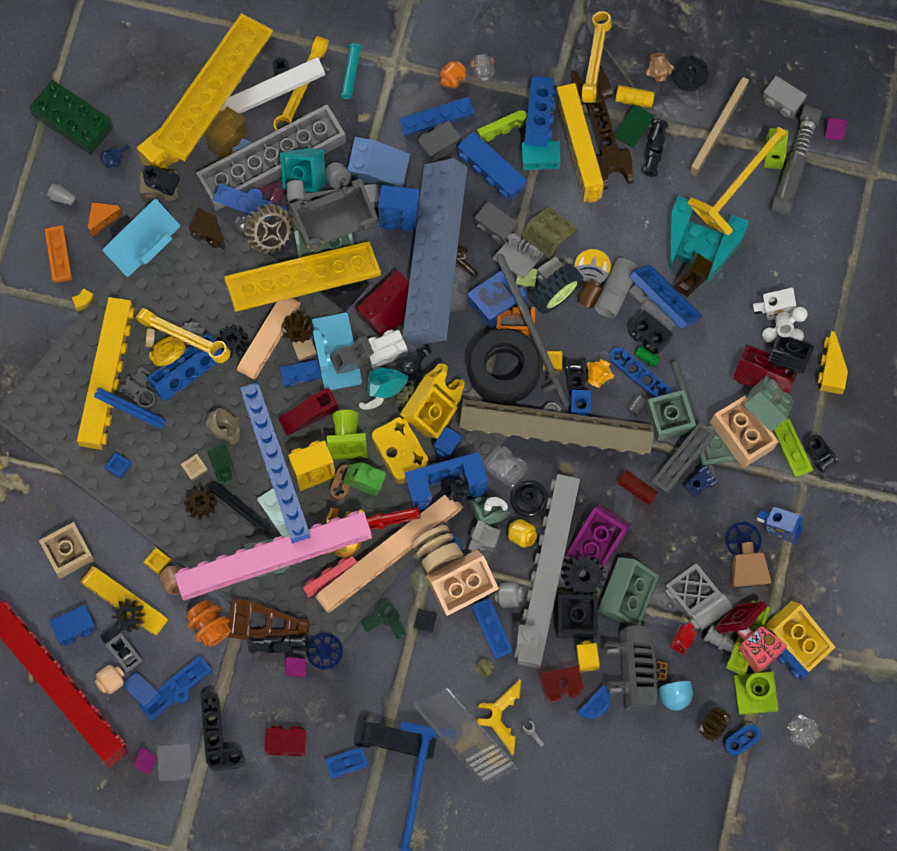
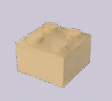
M74 522L39 540L59 579L94 561Z

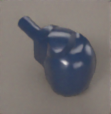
M126 144L119 150L117 147L111 148L100 155V160L107 168H117L121 164L122 153L130 147Z

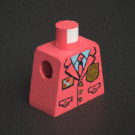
M762 626L755 632L750 628L738 631V634L745 640L739 647V650L755 673H760L787 647L783 641Z

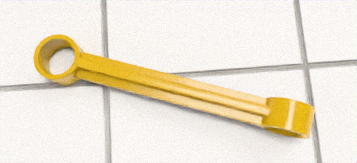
M604 11L596 13L592 18L595 34L586 84H583L582 88L583 102L595 103L596 85L605 34L612 27L611 17L609 13ZM601 20H606V21H607L606 23H603V24H598V23H597V22H599V21H601Z
M320 36L315 38L307 62L317 57L320 60L324 56L328 47V39ZM309 83L293 90L283 114L274 120L275 131L278 130L277 124L281 121H286L289 124L292 123L294 114Z
M141 308L135 317L138 322L148 328H156L207 352L216 363H223L230 357V350L224 342L215 341L212 343L157 317L145 308ZM224 348L221 355L214 356L218 349Z

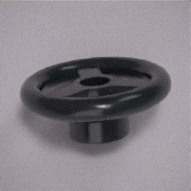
M522 481L511 491V506L521 516H538L547 507L548 493L545 487L537 481ZM533 486L532 488L525 489L522 492V496H516L522 487ZM538 489L543 496V502L540 507L536 504ZM530 495L533 499L527 500L526 496ZM516 502H524L530 505L533 511L527 512L522 510Z

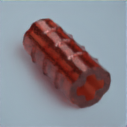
M628 470L625 471L617 483L624 490L631 493L632 496H635L648 506L658 495V491Z

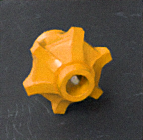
M601 358L599 362H588L589 373L587 382L600 388L607 380L613 379L615 375L610 370V363Z

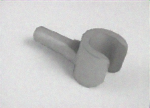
M529 721V724L532 726L530 730H527L523 725L525 734L531 735L540 747L545 745L537 735L532 721Z

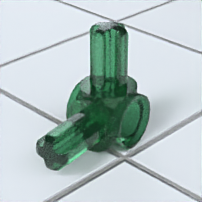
M390 603L382 604L376 610V614L362 622L366 632L383 623L386 626H390L398 640L407 635L399 620L401 616L397 608ZM387 608H392V616L385 618L384 611Z

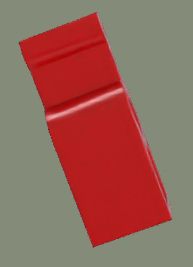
M687 623L686 626L681 625L671 642L670 648L685 656L697 634L693 630L694 625L691 623Z

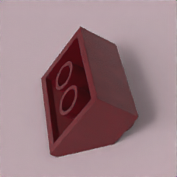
M396 270L357 307V316L380 337L384 336L383 334L389 330L395 331L405 321L409 281Z
M747 344L733 379L742 385L754 387L764 377L768 376L776 381L783 392L789 394L797 374L792 373L791 378L784 376L787 368L776 367L769 362L770 353Z

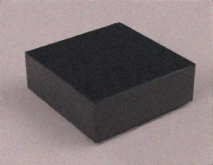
M418 609L414 629L433 633L437 613Z

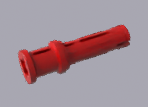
M419 507L388 514L379 512L374 516L366 517L370 530L377 528L382 530L391 524L421 519Z

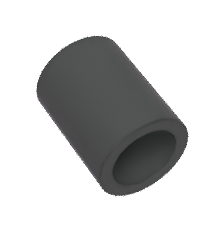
M636 395L628 406L627 411L638 417L647 401L643 397Z

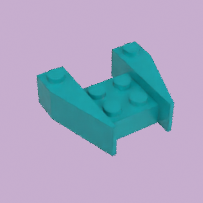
M678 196L670 218L669 268H672L675 260L688 263L699 253L713 263L707 279L710 282L740 247L749 221L731 215L728 225L733 231L729 235L690 222L694 210L687 204L688 199Z

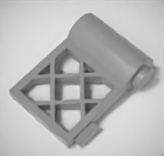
M697 563L665 586L667 589L665 590L666 595L671 601L675 599L691 619L689 623L694 625L693 629L704 630L733 608L728 598L717 589ZM696 570L700 575V582L688 581L689 575ZM677 583L685 584V592L677 593L672 587ZM688 585L699 586L698 595L687 594ZM701 586L710 587L714 593L710 596H701ZM686 598L697 599V605L689 609L685 604Z

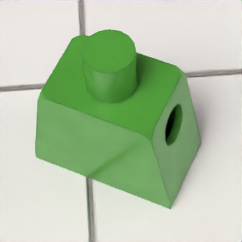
M365 463L351 464L348 466L342 483L376 497L382 487L386 473Z

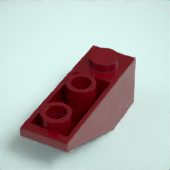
M328 387L312 395L278 420L288 436L338 411V403Z

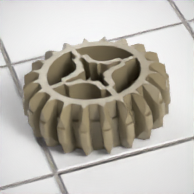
M270 203L269 206L263 204V208L256 206L257 212L251 211L252 217H246L249 223L244 224V227L247 229L244 231V234L247 236L245 238L246 241L257 252L262 251L264 254L268 252L274 254L275 249L281 251V245L287 246L286 240H291L289 234L294 233L290 229L294 224L291 222L288 211L282 209L280 205L276 206L273 203ZM268 216H274V217H270V218L267 219V220H264V218H266V217H268ZM265 224L271 227L270 230L272 231V233L269 230H267L268 228L265 226Z

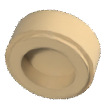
M147 328L146 347L153 348L155 330Z

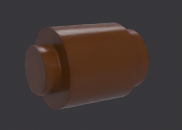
M594 279L586 280L578 296V303L592 308L603 289L600 286L601 283Z

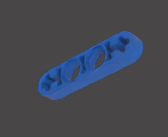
M614 348L611 351L610 362L652 398L659 397L658 390L663 391L664 389L666 391L665 395L671 393L670 387L627 351L622 348ZM614 354H622V358L615 360ZM629 365H636L638 371L633 374L627 368ZM646 376L650 377L653 383L651 385H644L642 379Z

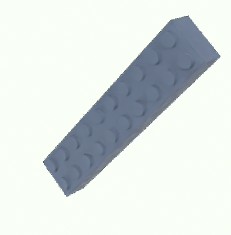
M455 158L424 165L403 329V338L415 345L447 340L467 167Z

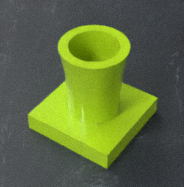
M340 410L332 415L336 435L327 436V447L333 460L367 458L366 434H357L359 414L356 411Z
M774 672L745 674L744 676L734 675L738 715L779 711ZM755 688L759 689L761 692L757 693L755 691Z

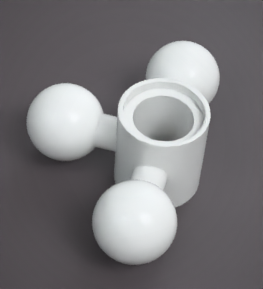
M796 307L792 312V316L787 312L779 313L775 318L776 327L766 328L763 331L762 337L764 341L768 343L774 342L777 334L781 337L790 336L802 341L804 333L801 329L794 328L793 323L795 321H804L808 315L807 310L803 307Z

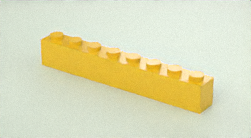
M108 298L77 438L80 447L102 450L103 444L106 445L108 433H106L107 426L111 425L112 415H110V411L114 407L96 399L94 395L98 388H102L112 394L115 393V390L119 389L120 379H118V375L123 370L124 361H122V356L126 354L128 346L125 342L127 336L131 334L130 319H133L135 315V308L130 300Z

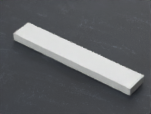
M319 58L312 59L229 97L220 110L224 120L326 75Z

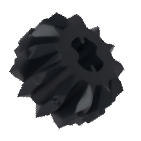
M233 325L232 329L226 326V332L220 330L219 334L221 336L217 337L216 340L226 344L230 350L231 358L233 353H236L239 357V351L246 352L245 346L249 345V341L246 340L248 334L243 333L244 329L242 327L237 330L236 325ZM231 339H236L233 344L230 343L232 342Z
M126 599L125 603L119 601V607L113 608L117 612V614L112 615L113 619L117 618L114 625H120V631L126 629L128 633L132 632L133 629L139 630V624L145 623L141 617L146 616V613L140 612L144 608L143 605L138 606L137 600L131 602L130 599ZM127 612H131L132 616H129L131 619H127Z

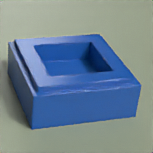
M115 452L104 468L122 479L132 463Z

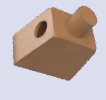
M753 542L741 543L742 554L735 555L733 558L732 588L771 584L764 554L754 553Z

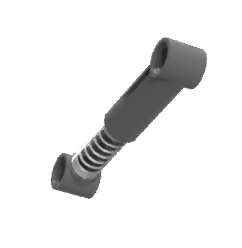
M807 104L804 105L799 121L801 124L798 131L799 134L797 135L798 139L795 140L793 152L788 156L771 212L789 217L807 161L805 158L806 148L809 147V139L812 138L811 135L815 127L818 126L823 109Z

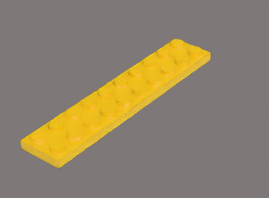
M241 13L155 135L152 144L186 161L272 36L273 30Z

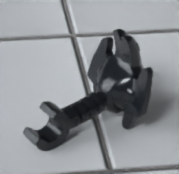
M424 344V349L419 350L417 348V356L407 354L396 360L395 364H401V366L394 367L392 370H397L407 375V381L420 379L421 375L426 372L425 369L420 370V363L424 357L432 352L429 344Z

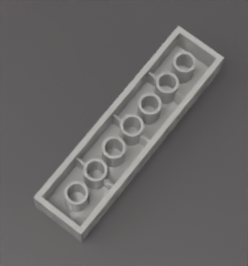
M325 105L196 173L197 179L215 211H218L226 206L212 200L218 183L246 193L251 188L259 189L282 177L281 152L312 148L324 150V154L345 144L346 136L329 106Z

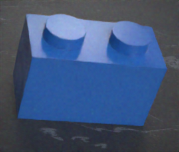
M86 605L49 621L61 646L72 645L76 642V639L82 636L83 638L89 637L94 633L93 631L97 630Z

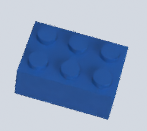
M381 185L378 205L380 227H383L385 230L401 229L403 232L416 231L419 189Z

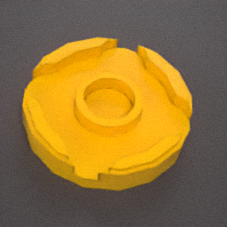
M173 336L166 337L154 345V350L149 353V359L155 366L159 367L171 364L181 357L186 349V344Z

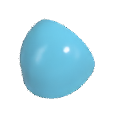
M681 681L660 687L658 689L660 701L670 710L676 711L686 708L691 703L693 697L692 683L690 681Z

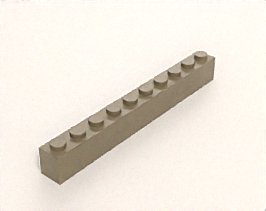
M463 399L459 428H463L466 431L479 430L486 434L494 432L501 433L504 436L516 435L524 439L538 438L545 442L553 440L561 444L575 443L582 447L611 448L619 452L634 451L641 455L651 453L654 436V426L649 424Z

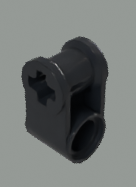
M147 166L143 170L146 186L168 196H173L181 179L177 174L155 166Z
M585 357L581 358V360L565 358L567 389L571 394L572 390H584ZM576 381L579 382L581 385L575 387L571 383Z
M820 435L809 437L805 443V451L821 473H824L826 468L832 464L839 463L836 454ZM810 442H816L819 448H812Z

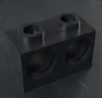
M645 310L629 327V333L633 340L640 341L644 344L646 350L658 355L673 338V333ZM643 325L647 330L640 331L638 326ZM658 337L662 342L655 343L652 339Z

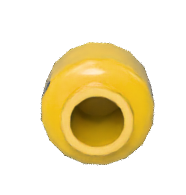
M518 519L508 527L509 540L522 548L531 546L537 539L536 528L527 521Z

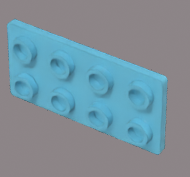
M154 199L102 251L126 277H129L140 265H146L172 240L170 236L180 227V224L157 199Z
M348 313L312 319L314 324L313 336L324 389L329 387L330 390L361 385L362 379L359 368L351 372L337 374L330 359L339 348L350 347L354 344Z

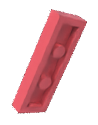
M345 557L333 569L330 567L324 570L319 578L308 580L305 583V587H303L306 596L310 598L357 563L354 557Z

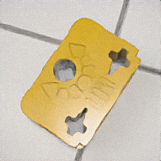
M398 417L373 431L372 442L397 484L405 483L404 472L429 466V459L412 432L407 420ZM396 428L403 429V434L399 430L396 431ZM392 452L393 454H395V457H388L389 453ZM415 458L421 462V465L415 463Z

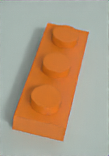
M63 225L45 228L53 283L72 280Z

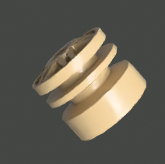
M442 525L425 532L412 543L414 551H417V556L425 557L422 565L428 575L463 557L458 544L450 543L453 540V535L449 534L450 530L447 525Z

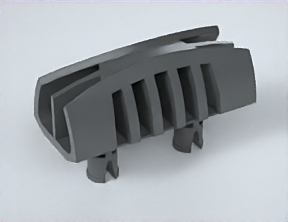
M629 626L620 631L621 643L605 642L604 648H610L604 652L605 655L622 656L623 682L608 681L607 687L614 688L608 690L607 693H623L626 711L647 710L650 705H656L657 665L653 637L650 627Z

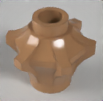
M665 53L650 55L651 60L645 72L646 75L653 76L655 81L666 80V76L672 73L671 70L674 69V66L667 61Z

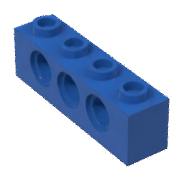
M532 76L525 145L547 147V141L552 138V129L549 128V125H553L554 114H550V111H554L555 100H552V97H556L557 86H553L554 78Z
M208 333L202 337L212 343L215 342ZM191 345L185 349L179 359L171 364L162 366L146 379L156 395L165 402L218 363L207 352ZM221 348L215 352L214 356H219L223 353Z

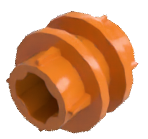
M209 600L202 601L189 610L186 617L189 620L187 625L189 630L199 631L194 637L196 641H203L205 646L212 647L223 641L230 634L231 630L227 625L230 621L227 616H218L222 611L221 606H214L212 601L209 602Z

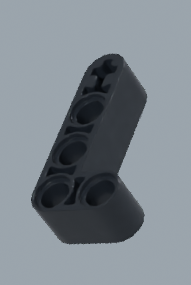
M206 692L201 698L206 763L213 771L239 769L245 763L244 755L237 748L224 749L221 703L216 693ZM210 698H213V700L215 701L212 703V708L214 711H210V707L207 703L209 702ZM211 717L218 719L214 726L207 724L208 719ZM218 737V744L210 745V738ZM232 755H240V761L238 763L230 762ZM215 756L221 758L218 765L210 764V760Z
M362 722L357 726L354 745L365 748L378 747L418 757L422 738L417 733L377 723ZM432 737V740L429 741L426 759H433L436 738Z

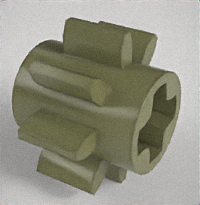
M404 386L396 394V403H402L401 408L406 406L415 392L414 386Z

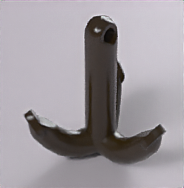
M458 246L456 263L472 277H476L478 271L465 261L466 256L463 253L468 252V249Z

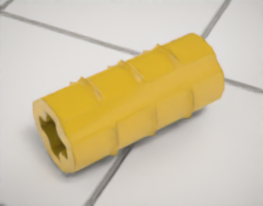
M618 85L615 102L652 108L655 92Z

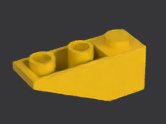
M831 331L829 337H825L824 348H827L826 355H822L820 366H824L823 373L819 372L817 383L821 384V391L842 395L845 390L848 370L836 333Z

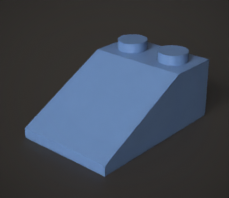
M355 137L347 171L351 174V180L361 178L362 182L403 188L410 154L375 140Z

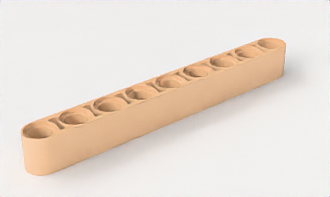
M445 495L421 513V519L411 520L321 590L315 598L327 613L333 611L413 548L412 543L418 537L431 529L445 524L459 513L463 506L460 502L449 501V498Z

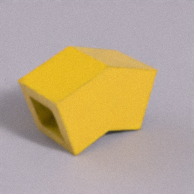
M84 288L79 295L72 297L77 312L86 309L95 298L93 293Z

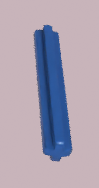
M98 388L95 392L94 397L154 427L162 429L166 424V419L102 388Z

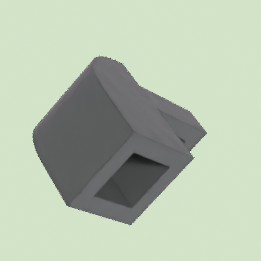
M367 336L360 337L350 347L339 348L330 359L337 374L347 373L370 362L369 357L374 351Z

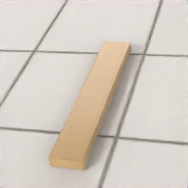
M743 77L740 80L692 164L691 175L696 177L747 89L748 79Z

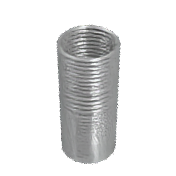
M624 258L617 259L594 306L598 313L609 318L617 316L633 282L630 275L639 269L635 263Z

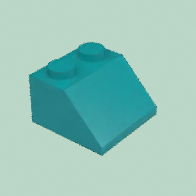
M304 148L280 153L283 189H287L286 184L294 180L302 181L306 192L317 193L326 186L324 150Z

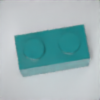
M548 140L547 147L530 146L522 142L523 170L560 169L559 141Z

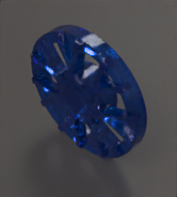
M321 633L310 640V648L317 649V653L309 654V651L306 652L307 659L312 666L320 670H329L337 666L341 661L343 647L336 636L329 633ZM325 637L331 638L329 644L324 643ZM318 638L322 643L319 646L314 643ZM338 643L339 648L332 650L331 645ZM333 653L339 655L337 660L331 657ZM318 656L321 660L318 664H315L313 660ZM329 659L330 665L324 666V660Z

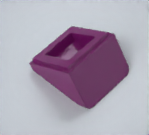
M829 118L826 125L825 138L843 140L847 121Z
M287 657L286 676L305 677L306 659Z
M142 748L133 766L140 772L150 774L156 761V756Z

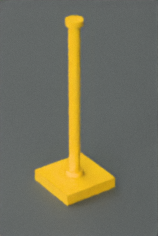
M777 127L776 133L713 207L695 198H690L687 204L707 226L726 235L733 231L718 212L780 138L785 137L786 132L783 129Z

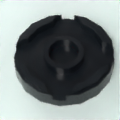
M696 56L681 57L675 62L674 69L672 70L674 83L684 91L693 92L700 90L706 84L709 77L707 64Z

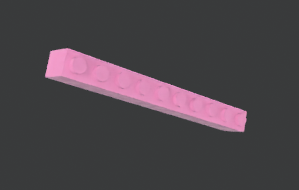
M359 511L348 514L346 518L341 519L338 517L330 520L328 524L311 526L309 530L311 538L293 544L290 536L285 538L284 536L274 538L273 542L267 544L265 542L258 543L252 549H240L234 555H222L217 557L216 561L210 563L204 561L192 569L189 567L182 568L175 574L182 599L184 601L371 539L372 535L364 512L359 513Z

